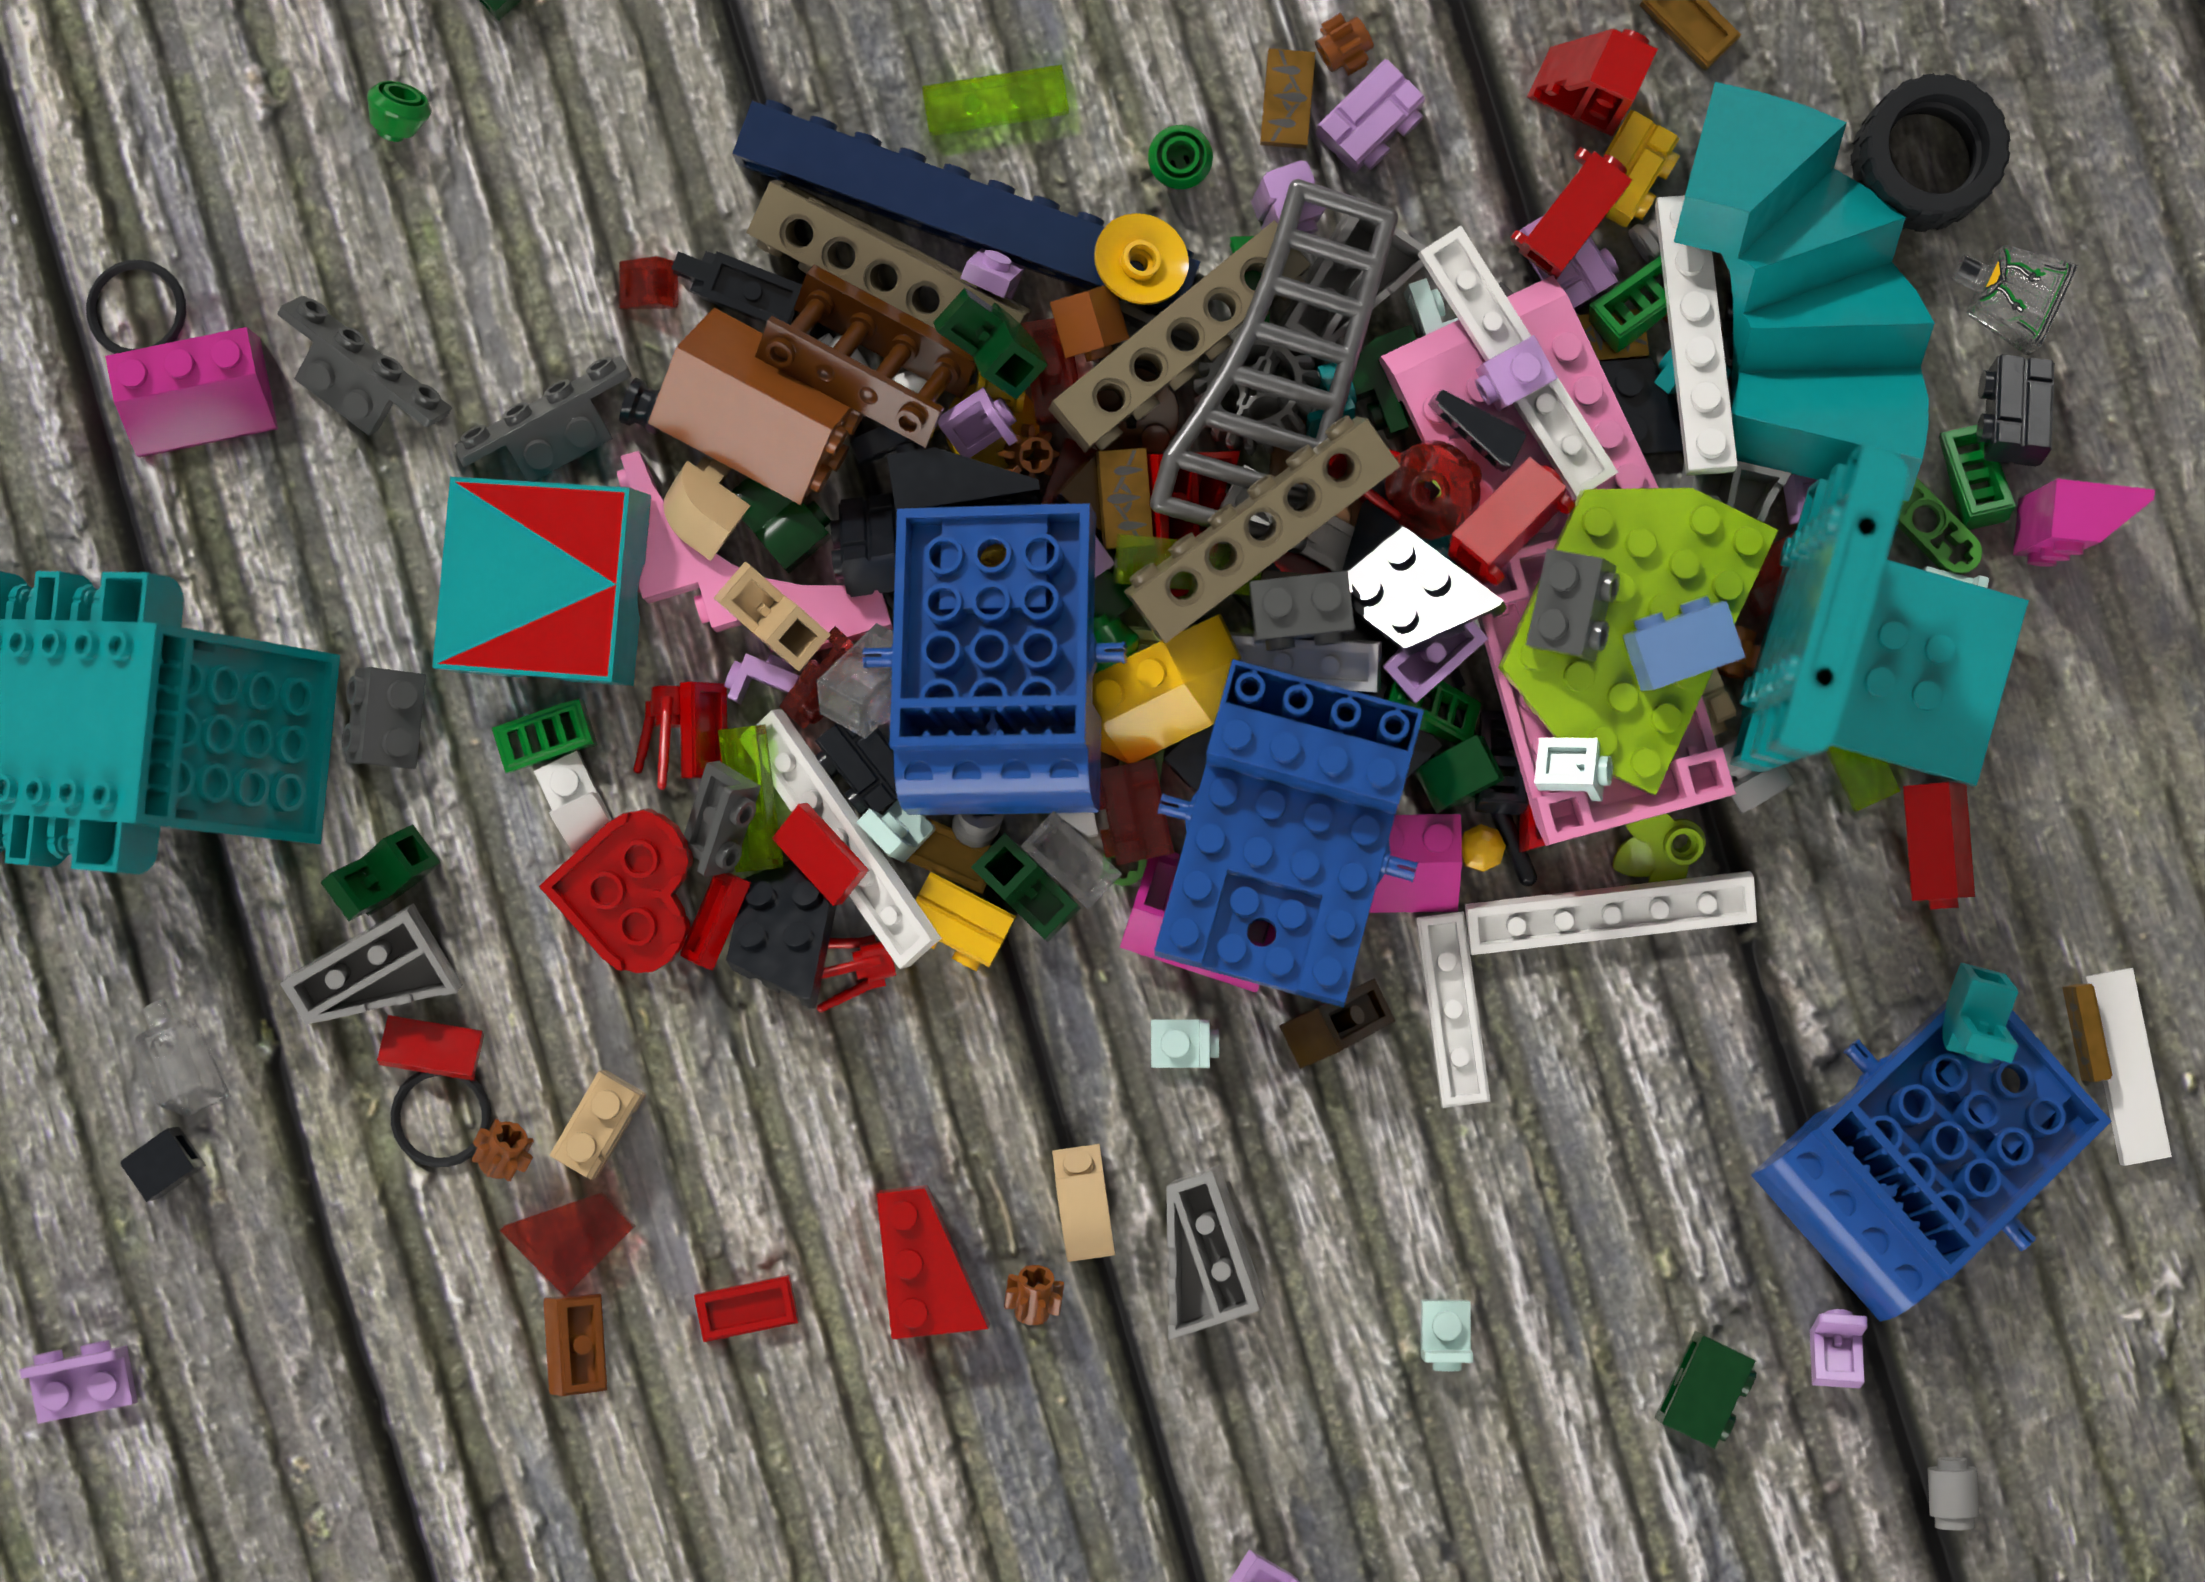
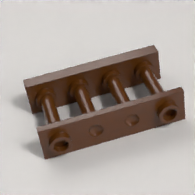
M815 264L806 274L794 310L800 314L791 325L771 316L767 321L755 355L756 358L925 448L931 440L944 408L935 402L944 390L962 398L968 390L977 369V365L970 354L939 334L935 328ZM817 323L843 335L833 348L808 335ZM859 345L885 358L876 370L851 358ZM902 367L927 380L919 393L893 380Z

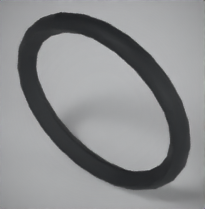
M127 260L114 264L95 280L87 298L86 317L92 334L106 350L114 354L136 350L121 347L112 342L103 333L96 316L98 296L104 285L117 274L128 270L141 269L150 271L168 283L176 300L175 320L166 336L152 346L174 342L177 339L185 322L186 299L179 282L166 268L146 260Z
M417 1072L401 1085L393 1099L390 1113L391 1128L395 1140L411 1159L422 1165L440 1168L451 1167L465 1162L473 1157L477 1150L473 1142L467 1149L457 1155L436 1158L416 1150L405 1137L401 1126V1109L408 1092L424 1079L441 1076ZM456 1078L465 1083L475 1093L482 1113L480 1128L489 1131L492 1123L491 1106L483 1087L476 1079L471 1081Z

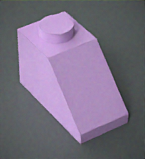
M1474 621L1464 625L1466 631L1450 638H1440L1434 641L1430 647L1410 656L1398 649L1383 665V668L1414 703H1417L1489 639Z

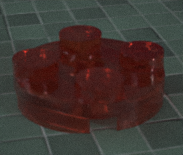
M1427 440L1413 445L1395 457L1400 467L1386 477L1385 491L1388 501L1393 499L1394 507L1401 513V518L1398 522L1414 535L1424 539H1437L1446 535H1452L1478 509L1481 496L1479 485L1482 480L1481 469L1475 461L1468 459L1457 447L1443 441ZM1435 480L1440 486L1441 496L1437 497L1434 501L1431 500L1430 490L1425 487V481Z

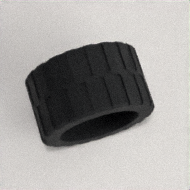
M1934 73L1925 74L1916 79L1911 78L1902 82L1897 89H1892L1862 122L1863 126L1856 133L1853 141L1854 149L1851 154L1850 164L1853 167L1854 175L1852 178L1875 192L1880 199L1890 204L1906 217L1903 230L1907 228L1914 230V232H1926L1931 229H1936L1937 231L1947 228L1951 223L1959 222L1990 196L1993 193L1992 190L2000 184L2005 174L2004 169L2009 163L2010 158L2009 142L2011 140L2009 130H2007L2004 121L2005 117L2001 109H1998L1993 102L1994 99L1987 92L1979 89L1977 84L1969 80L1959 79L1956 75H1935ZM1913 114L1931 115L1946 121L1958 131L1966 144L1970 161L1968 177L1958 189L1944 194L1925 192L1909 184L1899 174L1891 159L1889 136L1892 128L1900 119Z

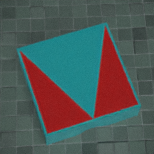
M450 476L432 668L456 673L506 677L535 676L571 682L634 686L640 624L638 588L646 559L651 495L627 487Z

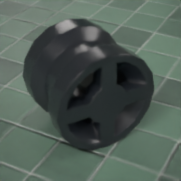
M633 379L622 403L619 415L620 423L628 426L637 423L644 426L647 433L655 436L659 434L660 430L648 424L660 389L654 390L649 388L644 380Z

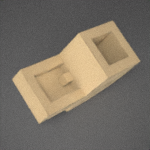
M704 456L697 466L686 461L667 491L663 507L667 522L675 534L711 561L733 533L750 505L721 485L732 468L715 459L711 461Z
M747 562L741 565L714 597L741 624L798 671L804 667L831 635Z
M1100 1144L1052 1150L1067 1262L1114 1256L1115 1250Z

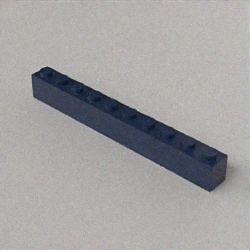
M766 100L765 105L755 101L751 102L732 153L737 165L775 179L782 178L797 187L979 251L981 248L997 251L1026 269L1087 291L1105 286L1099 277L1094 260L1097 239L1105 228L1103 227L1105 221L1086 212H1078L1077 217L1059 211L1060 205L1041 196H1034L1032 201L1014 195L1016 190L1013 187L1000 181L989 180L987 185L970 179L971 173L952 164H944L943 169L925 163L927 158L924 155L911 149L900 148L898 153L881 147V140L863 132H855L854 137L836 131L838 126L835 123L818 116H811L809 121L792 115L793 110L790 107L777 101ZM1187 249L1189 267L1187 277L1181 288L1171 298L1161 303L1146 305L1148 313L1160 314L1194 286L1201 261L1193 259L1194 253ZM1130 261V264L1135 269L1144 271V267L1140 262Z

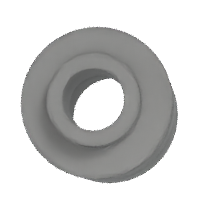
M1937 1458V1466L1928 1468L1929 1514L1935 1517V1528L1943 1530H1968L1975 1528L1974 1517L1979 1516L1977 1468L1967 1466V1458Z

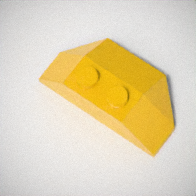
M1221 614L1181 631L1167 643L1160 641L1128 657L1126 663L1118 662L1093 675L1092 704L1101 716L1102 752L1131 765L1215 724L1232 659L1241 661L1242 658Z

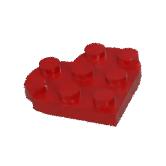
M646 808L639 811L626 812L605 824L539 886L599 956L616 970H627L633 973H649L658 970L674 960L684 946L685 938L691 929L690 920L686 916L685 908L676 892L685 881L688 870L693 864V854L679 826L664 814L657 813L653 809Z

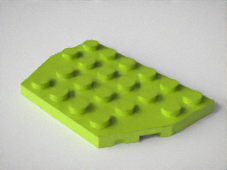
M1694 488L1581 490L1575 501V507L1570 512L1553 550L1600 557L1616 565V573L1619 575V590L1613 603L1609 602L1605 622H1608L1609 635L1603 651H1598L1595 662L1584 660L1578 656L1526 646L1540 583L1539 578L1498 668L1510 684L1517 688L1523 696L1524 702L1534 715L1540 718L1554 738H1598L1600 756H1611L1613 764L1612 777L1650 795H1656L1714 669L1655 690L1641 691L1622 635L1635 631L1634 621L1659 612L1663 613L1665 620L1682 614L1679 605L1705 596L1709 597L1711 604L1727 601L1735 624L1778 530Z

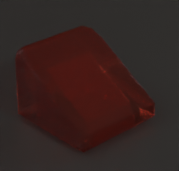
M659 256L620 261L619 308L671 309L678 307V276L673 274V270H671L674 261Z

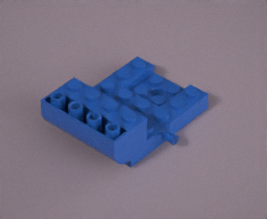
M1090 503L897 509L892 648L864 647L863 655L865 657H862L864 668L892 667L889 747L894 751V779L897 798L901 808L908 815L1100 813L1101 716L1092 704L1093 675L1097 668V663H1126L1127 656L1125 653H1127L1126 642L1097 643L1094 635L1096 514ZM995 544L1004 546L1006 548V557L1000 565L996 567L982 565L981 556L987 547Z
M1232 659L1207 749L1206 766L1200 788L1192 797L1191 802L1163 793L1161 803L1159 804L1157 814L1185 820L1186 838L1156 942L1154 956L1344 1007L1376 886L1383 879L1384 874L1413 882L1418 862L1390 855L1389 836L1399 806L1424 710ZM1256 921H1267L1274 927L1276 938L1270 945L1259 947L1249 940L1247 930Z
M1947 1000L1887 1057L1877 1060L1860 1039L1855 1040L1843 1053L1862 1072L1856 1086L1837 1104L1814 1114L1751 1174L1755 1181L1880 1322L1904 1313L1925 1298L1943 1281L1951 1279L2000 1230L2010 1238L2020 1252L2028 1248L2036 1240V1237L2017 1218L2018 1214L2112 1122L2013 1010L2006 1024L2007 1030L2018 1044L2012 1063L1994 1059L1992 1063H1984L1967 1055L1946 1050L1942 1030ZM2004 1068H2010L2018 1074L2020 1088L2017 1093L2010 1092L2003 1086L2001 1073Z

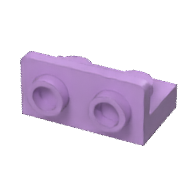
M104 1340L80 1346L82 1355L64 1358L62 1350L34 1355V1364L19 1370L21 1379L29 1378L37 1424L137 1403L127 1345L111 1348L110 1340Z

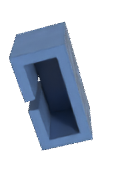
M1705 596L1679 605L1682 614L1665 620L1663 613L1659 612L1634 621L1636 630L1622 636L1641 691L1655 690L1745 658L1727 601L1711 604L1709 597Z

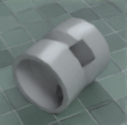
M1737 737L1719 748L1723 747L1736 793L1731 798L1740 813H1744L1788 788L1795 780L1785 764L1765 772H1755L1730 765Z

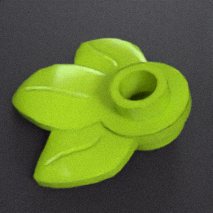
M1668 813L1626 824L1625 826L1632 836L1627 838L1618 848L1612 866L1614 870L1627 876L1648 877V883L1686 879L1689 865L1696 862L1704 852L1706 845L1704 832L1695 822L1689 819L1673 820ZM1680 834L1687 835L1688 840L1685 846L1682 848L1673 847V840L1676 836Z

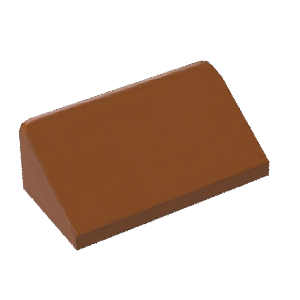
M587 1294L544 1298L549 1393L551 1395L569 1396L607 1391L602 1295Z

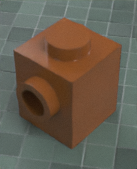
M1106 285L1049 302L1066 358L1082 353L1085 355L1086 362L1103 358L1113 352V344L1129 339L1118 297Z

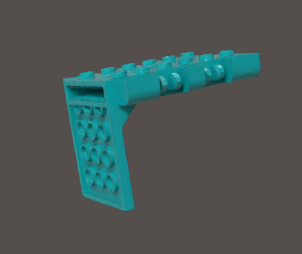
M1864 443L1850 454L1847 466L1837 464L1831 469L1829 480L1820 478L1808 487L1797 530L1792 538H1786L1781 551L1779 565L1783 566V570L1753 675L1746 678L1741 692L1739 704L1744 705L1740 717L1742 723L1730 765L1755 772H1765L1821 752L1829 746H1834L1972 787L1977 786L2029 600L1886 559L1909 478L1908 468L1904 460L1896 453Z
M0 571V853L6 849L4 863L55 867L71 854V869L143 874L156 861L160 827L321 844L340 655L181 627L184 596L178 582L169 576L148 572H102L101 588L97 590L86 577L61 571H36L34 587L32 588L28 586L21 576Z

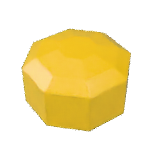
M1479 824L1462 833V862L1465 867L1484 872L1501 863L1506 845L1497 829Z

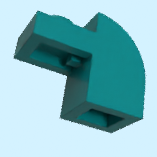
M1960 963L1945 1007L1942 1031L1946 1050L1967 1055L1984 1063H1992L1994 1059L2012 1063L2018 1044L2007 1030L2006 1024L2019 991L2007 974Z

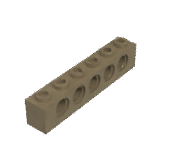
M782 178L769 182L746 232L758 239L756 246L761 250L777 257H782L783 253L800 261L798 268L803 272L807 273L815 264L935 328L933 324L935 319L964 287L990 306L994 303L998 304L1017 320L1023 328L1032 312L1031 309L1008 297L1002 298L960 279L962 273ZM799 219L807 221L813 229V238L810 244L800 242L795 236L794 227ZM840 241L847 242L855 251V261L852 266L843 265L836 256V248ZM882 263L892 266L897 273V284L894 288L883 286L878 279V269ZM923 286H930L937 291L940 298L937 310H929L920 302L919 294Z
M1275 220L1052 401L1048 408L1049 411L1084 453L1088 452L1095 445L1100 451L1106 449L1123 434L1118 426L1131 415L1137 421L1141 420L1160 404L1155 396L1164 388L1170 385L1176 391L1197 373L1192 365L1205 355L1213 361L1233 344L1229 335L1243 324L1255 293L1254 290L1247 286L1244 274L1251 270L1262 274L1278 226ZM1290 249L1282 276L1306 283L1301 276L1308 270L1311 264L1301 251ZM1280 296L1284 301L1288 299L1286 297ZM1219 300L1227 304L1231 312L1230 319L1227 321H1217L1212 318L1208 312V302ZM1176 330L1188 332L1193 337L1194 349L1184 352L1175 348L1171 342V333ZM1139 360L1152 362L1157 368L1158 378L1151 382L1142 381L1134 372V363ZM1102 390L1114 391L1120 397L1121 409L1116 412L1103 410L1097 402V393Z
M1349 415L1339 419L1325 431L1328 437L1314 449L1307 445L1296 451L1286 460L1289 466L1286 470L1275 478L1268 474L1259 479L1248 488L1247 493L1250 497L1235 508L1232 504L1222 507L1208 519L1211 525L1197 537L1193 533L1182 537L1169 548L1168 551L1171 553L1169 558L1157 567L1153 562L1149 563L1131 576L1129 580L1133 585L1126 589L1124 593L1158 639L1167 643L1400 467V464L1368 419L1356 416L1351 420ZM1341 453L1346 459L1347 468L1343 476L1332 480L1327 473V463L1333 455ZM1302 482L1308 490L1307 501L1302 507L1292 509L1287 499L1288 492L1293 485ZM1264 512L1269 518L1268 531L1262 537L1253 538L1248 530L1249 521L1256 513ZM1218 542H1226L1231 551L1228 562L1221 567H1213L1209 561L1211 548ZM1187 571L1192 579L1190 590L1183 596H1173L1170 591L1172 577L1178 572Z

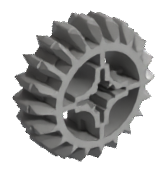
M1256 339L1243 366L1255 363L1250 368L1276 376L1280 366L1292 375L1295 382L1315 388L1321 384L1319 372L1313 370L1315 361L1312 356L1303 355V353ZM1231 346L1212 361L1213 363L1199 362L1198 370L1203 378L1195 379L1193 382L1194 391L1199 394L1193 400L1195 407L1219 371ZM1235 383L1229 388L1232 397L1238 399L1236 403L1238 408L1237 415L1305 435L1307 431L1302 420H1307V415L1316 411L1313 407L1263 392L1260 394L1258 390H1255L1258 394L1257 396H1250L1249 392L1253 389ZM1219 404L1217 409L1224 410L1222 406ZM1266 414H1275L1269 418L1259 420L1262 416ZM1212 428L1210 431L1212 438L1217 442L1226 438L1227 447L1232 451H1235L1242 443H1244L1246 453L1251 456L1256 451L1257 445L1263 444L1265 452L1270 455L1274 450L1272 445L1216 428Z

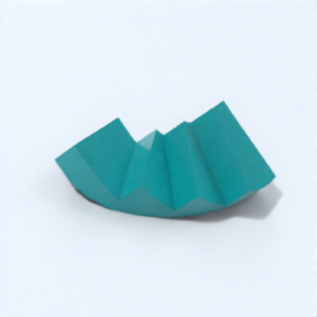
M1715 82L1685 193L1674 243L1721 253L1730 271L1733 296V363L1730 406L1737 461L1785 471L1816 480L1820 478L1829 480L1831 469L1837 464L1847 466L1850 454L1865 443L1892 451L1904 460L1908 468L1909 478L1903 500L1909 502L1923 460L1928 433L1929 398L1921 364L1935 323L1917 290L1892 262L1906 217L1890 204L1880 199L1875 192L1834 168L1847 122L1803 104L1763 92Z

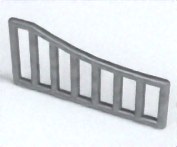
M1295 179L1289 184L1276 233L1243 324L1216 376L1163 454L1150 500V507L1154 512L1207 528L1211 526L1208 519L1218 510L1172 497L1179 469L1246 489L1267 475L1188 451L1205 425L1291 452H1296L1307 445L1314 449L1328 438L1325 431L1343 416L1398 221V214L1394 209L1301 179ZM1304 202L1377 224L1369 252L1298 230L1297 226ZM1290 249L1299 250L1362 270L1363 274L1356 299L1282 276ZM1274 295H1280L1350 317L1343 345L1266 322L1265 318ZM1257 339L1335 363L1337 366L1330 391L1328 392L1246 367L1243 364ZM1235 383L1317 408L1324 412L1317 437L1312 438L1220 410L1217 407L1231 385ZM1304 484L1293 485L1288 492V501L1296 503L1297 508L1302 507L1308 498L1307 487ZM1252 520L1248 524L1249 533L1253 538L1262 537L1269 528L1268 525ZM1308 536L1288 552L1301 553L1306 547Z

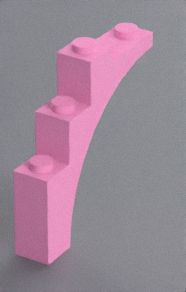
M639 451L620 456L624 469L617 471L620 487L632 488L651 495L646 559L639 581L638 594L641 593L642 598L650 604L700 588L701 594L694 596V601L702 624L710 622L711 628L716 632L743 625L714 599L715 595L740 567L731 564L718 554L710 561L682 541L667 522L663 507L664 499L657 489L645 457ZM765 578L831 634L817 651L893 629L886 600L878 590H874V593L871 595L851 597L846 592L845 584L800 585Z

